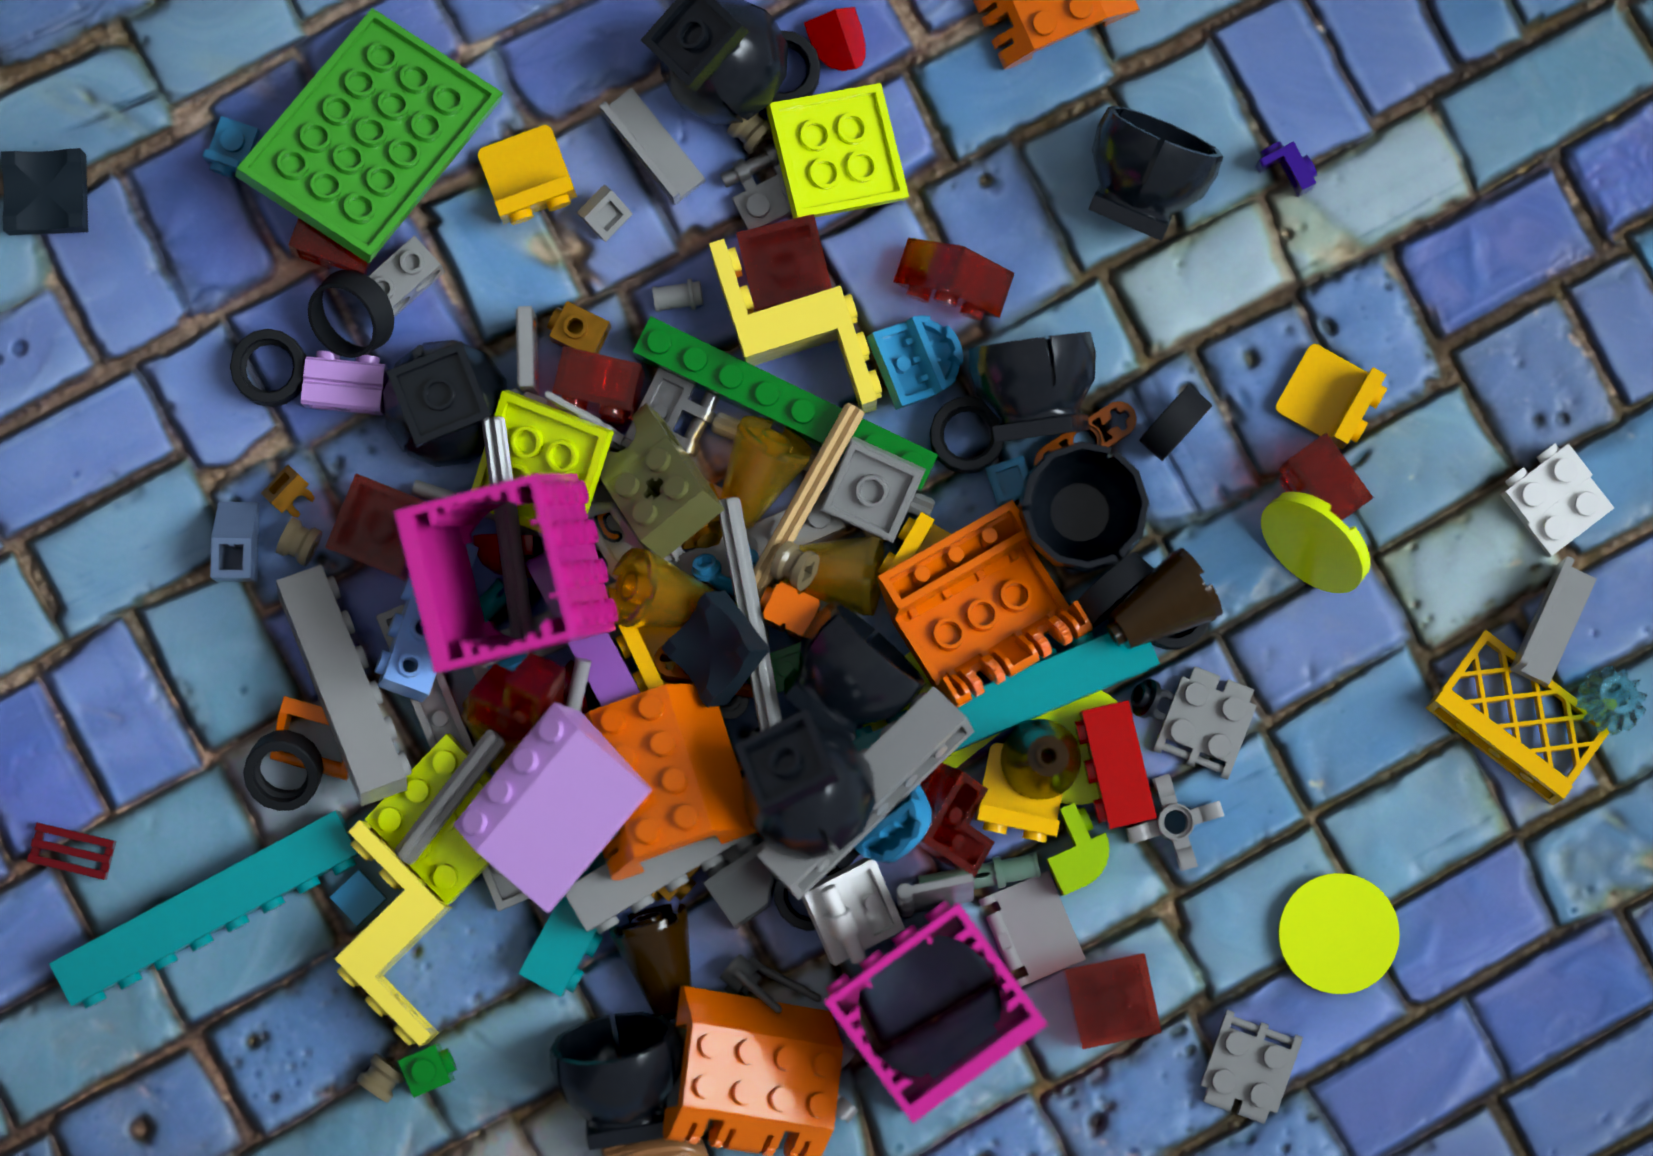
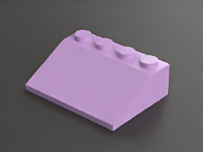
M554 702L455 821L453 826L479 855L545 912L550 913L652 789L581 711Z

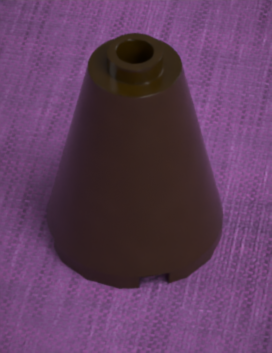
M1184 548L1172 551L1108 615L1110 624L1106 625V630L1117 646L1124 644L1126 648L1132 649L1214 621L1222 615V605L1213 585L1206 586L1200 576L1204 573L1203 569Z
M1047 719L1030 720L1016 727L1006 738L1001 752L1002 771L1008 784L1021 795L1040 800L1054 798L1067 791L1075 782L1081 766L1080 748L1072 733L1061 724ZM1043 749H1047L1051 753V764H1046L1041 760L1040 755Z
M679 903L677 911H673L671 904H663L640 910L635 914H628L629 923L619 926L618 923L609 929L613 942L655 1015H663L668 1020L677 1018L680 986L692 987L688 912L686 906Z

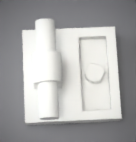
M863 858L820 880L802 897L828 959L835 966L849 958L852 964L862 962L867 958L864 950L905 929L876 861L869 858Z

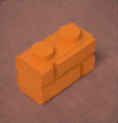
M783 582L776 584L775 588L767 586L760 600L761 612L764 615L765 623L781 632L786 630L789 636L800 641L815 615L822 610L819 599L804 592L799 595L798 589Z

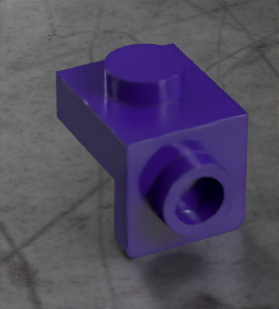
M1281 141L1260 152L1262 158L1258 160L1255 166L1258 173L1279 163L1298 197L1311 191L1317 183L1314 177L1318 174L1312 160L1308 155L1302 157L1294 141L1284 147Z

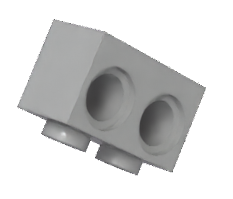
M414 235L373 271L369 277L386 293L392 305L394 317H396L442 276L445 270Z

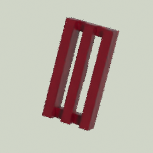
M36 822V832L34 838H32V848L30 854H28L27 862L107 880L116 841ZM45 833L106 847L104 855L44 841ZM42 848L101 862L102 864L100 870L39 855Z

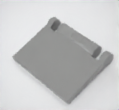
M1049 870L1041 873V877L1029 878L979 899L981 907L988 906L997 901L1000 907L999 911L985 917L1009 972L1022 966L1025 967L1027 975L1015 979L1020 987L1086 960Z
M973 874L913 886L907 883L901 884L897 889L899 915L904 919H908L914 913L932 910L944 901H947L950 906L953 903L962 904L974 901Z

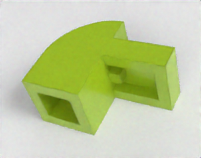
M1075 802L1059 809V814L1074 847L1045 859L1061 896H1065L1095 881L1105 869L1109 858L1110 847L1107 834L1103 833L1091 839L1088 831L1094 829L1085 807L1077 809Z

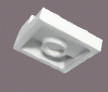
M1554 443L1536 457L1541 463L1529 473L1524 467L1505 481L1509 488L1500 494L1548 557L1553 556L1614 509L1610 501L1592 480L1591 476L1593 474L1569 443L1561 449Z

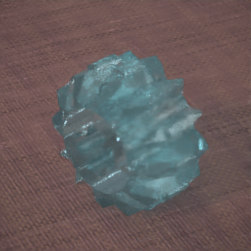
M1613 665L1606 666L1602 671L1594 670L1587 676V682L1581 684L1577 691L1582 698L1577 702L1576 707L1587 711L1583 722L1593 720L1596 722L1595 733L1602 732L1607 728L1611 736L1619 734L1622 730H1631L1637 725V720L1646 711L1641 703L1646 700L1648 694L1639 692L1636 689L1640 685L1641 679L1630 681L1628 679V669H1622L1617 673Z

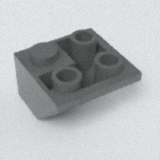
M761 836L752 840V844L742 849L743 856L734 862L729 863L726 859L707 872L710 878L703 882L736 929L765 911L771 904L776 877L764 866L757 856L762 851L765 843Z

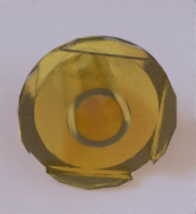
M744 416L737 426L720 495V500L730 497L740 499L746 529H751L807 466L812 453L809 445L791 430L785 428L781 434L771 429L773 421L756 416Z
M869 536L798 545L800 551H811L819 555L820 559L813 581L806 589L798 590V593L804 592L827 603L837 601L855 613L864 616H874L881 589L877 588V577L881 575L878 570L884 561L883 540H880V537ZM787 579L781 580V581L779 580V583H780V582H783V583H785V584L791 586V583H790L789 580H787Z
M635 547L623 554L612 573L618 576L615 589L608 587L607 595L608 599L612 598L617 607L618 621L615 623L624 627L681 628L691 617L696 608L697 601L703 593L716 590L654 552Z

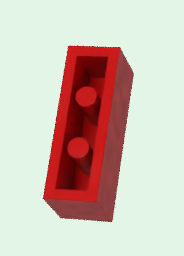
M1129 700L1081 711L1079 713L1081 720L1075 721L1074 724L1078 742L1080 745L1087 744L1090 756L1089 760L1084 761V767L1088 783H1096L1100 799L1093 800V805L1098 823L1105 822L1107 830L1156 819L1157 816Z

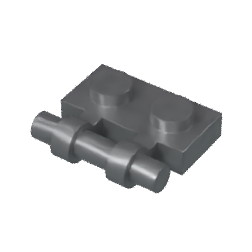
M774 142L763 147L764 152L746 161L742 158L732 163V168L720 174L726 188L740 181L745 190L732 197V201L750 235L792 214ZM772 165L776 176L756 185L752 175Z
M658 368L640 407L647 403L662 416L672 432L683 412L693 416L684 437L675 432L673 433L685 452L690 457H696L701 447L698 442L707 424L712 425L716 416L714 410L720 398L706 391L700 404L689 400L695 388L694 384ZM632 421L625 435L633 441L636 433L634 421Z

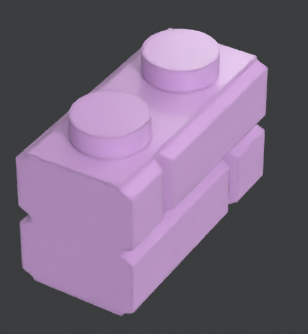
M317 351L316 357L306 356L301 404L305 408L384 416L383 391L388 382L386 371L389 368L385 364H380V358L376 356L362 355L356 357V361L340 360V356L331 351Z

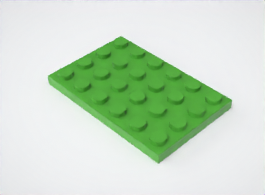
M371 8L236 168L235 176L356 256L370 263L500 103L503 92Z

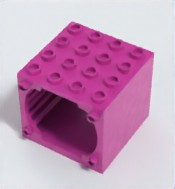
M532 474L394 511L434 673L479 666L616 631L614 622L618 621V611L612 598L608 599L605 583L609 579L608 571L602 558L598 559L595 543L599 541L598 531L594 520L588 519L585 504L589 502V495L585 482L582 479L579 480L577 474ZM508 502L535 504L538 519L531 520V524H540L557 591L556 593L549 594V597H558L563 615L562 617L546 619L540 625L541 631L530 633L526 636V639L505 635L494 628L493 621L485 622L466 544L473 543L471 534L479 522L489 512Z
M947 901L941 902L924 915L928 922L921 928L916 930L913 925H910L891 939L896 946L883 955L877 949L859 963L863 970L850 979L845 973L826 987L829 995L824 998L825 1004L913 1124L1048 1025L960 903H953L950 906ZM937 935L947 936L966 944L989 967L999 989L1001 1001L1000 1019L993 1024L997 1032L936 1077L932 1078L929 1073L922 1077L912 1076L893 1068L880 1057L869 1043L860 1022L859 995L866 987L869 989L873 987L868 979L921 940H924L927 944H932V939Z

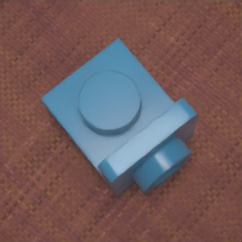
M221 116L209 150L204 149L202 155L205 161L211 164L209 170L226 177H232L233 172L236 173V168L255 147L260 130Z

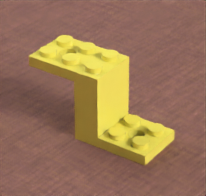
M725 239L709 243L714 267L745 362L756 366L838 340L859 408L863 410L864 414L877 409V399L882 398V388L876 370L868 371L865 361L870 360V351L863 331L855 332L853 324L858 322V314L851 294L844 295L840 285L754 312V305L748 286L740 287L737 280L743 274L735 247L727 249Z
M359 820L348 831L355 838L350 845L366 861H373L375 859L383 867L378 873L393 889L400 890L403 888L404 891L335 958L341 965L337 972L353 988L361 986L369 994L365 1001L381 1017L389 1015L397 1023L393 1029L409 1046L416 1043L419 1046L428 1044L439 1032L392 985L384 974L452 907L449 904L447 905L407 863L397 857L395 850L368 822Z

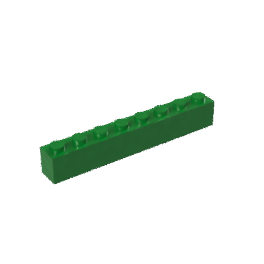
M651 316L633 350L636 359L656 369L666 370L694 384L696 388L704 392H710L721 400L820 448L842 408ZM862 418L853 435L854 437L926 469L916 491L921 494L937 461L938 454Z

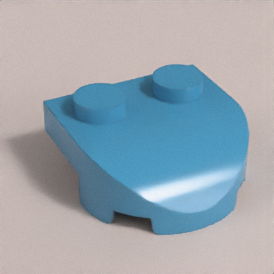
M914 316L906 322L873 332L866 337L896 410L930 399L944 391L956 381L955 378L958 374L959 366L963 363L962 346L955 332L949 326L943 327L937 322L930 320V316Z
M919 784L854 847L860 855L877 862L893 863L907 854L921 841L929 829L932 818L931 806L921 785Z

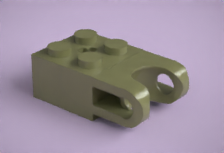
M645 403L631 416L636 427L634 440L626 449L620 452H607L600 479L638 539L660 558L664 559L725 510V508L662 416Z

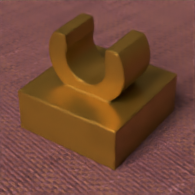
M288 464L261 492L281 513L286 510L294 517L301 515L293 506V501L298 496H305L310 502H313L315 499L313 493L306 488L309 483Z

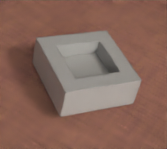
M603 185L576 212L596 235L605 242L633 215L606 185Z

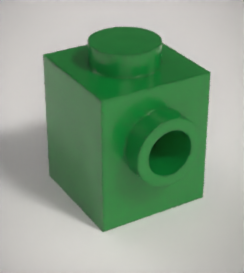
M440 1043L398 1060L413 1098L455 1080L452 1073L457 1070L454 1059L448 1048L442 1050Z

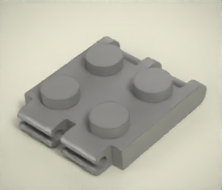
M1194 666L1189 678L1184 676L1180 678L1153 751L1161 753L1162 750L1186 759V764L1194 767L1195 764H1199L1221 773V778L1228 780L1257 706L1250 703L1254 689L1228 679L1223 691H1219L1216 688L1221 676ZM1168 739L1191 748V752L1167 744L1165 741ZM1200 752L1224 761V766L1200 757Z
M1226 1010L1200 1082V1086L1207 1088L1203 1102L1231 1111L1235 1098L1239 1099L1241 1102L1237 1111L1238 1115L1265 1124L1269 1111L1278 1112L1303 1037L1296 1034L1294 1037L1268 1029L1269 1024L1260 1022L1257 1025L1234 1016L1235 1012ZM1231 1024L1255 1032L1256 1035L1246 1034L1230 1028ZM1265 1036L1286 1043L1290 1047L1288 1049L1264 1040Z

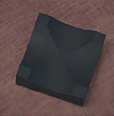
M81 148L40 152L1 151L4 187L3 231L8 235L88 232L86 153Z
M725 590L704 592L697 601L696 608L688 621L662 647V650L669 659L679 665L693 681L699 698L706 707L727 705L771 650Z

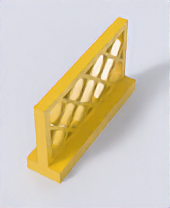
M1484 630L1425 709L1550 804L1555 805L1562 801L1573 787L1572 784L1613 729V726L1553 680H1551L1547 687L1542 686L1546 691H1540V684L1530 680L1532 692L1513 694L1509 675L1513 671L1508 667L1507 660L1513 663L1517 653L1490 632ZM1485 644L1498 653L1500 668L1481 670L1478 653ZM1472 662L1473 671L1465 672ZM1502 674L1505 695L1485 697L1482 676ZM1474 677L1478 699L1464 700L1452 690L1459 679ZM1555 696L1562 701L1564 717L1545 719L1541 697ZM1534 698L1537 720L1518 722L1514 700ZM1506 701L1510 723L1496 724L1489 719L1487 704ZM1472 705H1479L1480 711ZM1571 709L1579 715H1572ZM1587 720L1599 731L1591 742L1577 743L1573 721ZM1566 722L1569 744L1550 746L1546 725ZM1538 726L1542 747L1529 749L1522 744L1519 728ZM1506 729H1511L1512 735H1510V734H1509L1507 731H1505V730H1506ZM1586 748L1580 757L1578 749ZM1571 751L1573 768L1567 776H1564L1553 767L1551 752ZM1543 753V755H1544V760H1543L1541 757H1539L1537 754Z

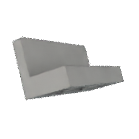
M632 87L608 105L604 101L599 105L601 115L674 205L678 204L706 181L705 177Z
M1566 556L1557 564L1510 667L1511 671L1544 687H1547L1552 680L1597 580L1573 568L1572 565L1575 559Z

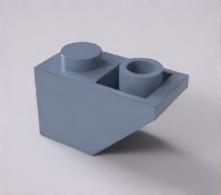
M218 502L211 536L210 578L217 582H257L259 502Z

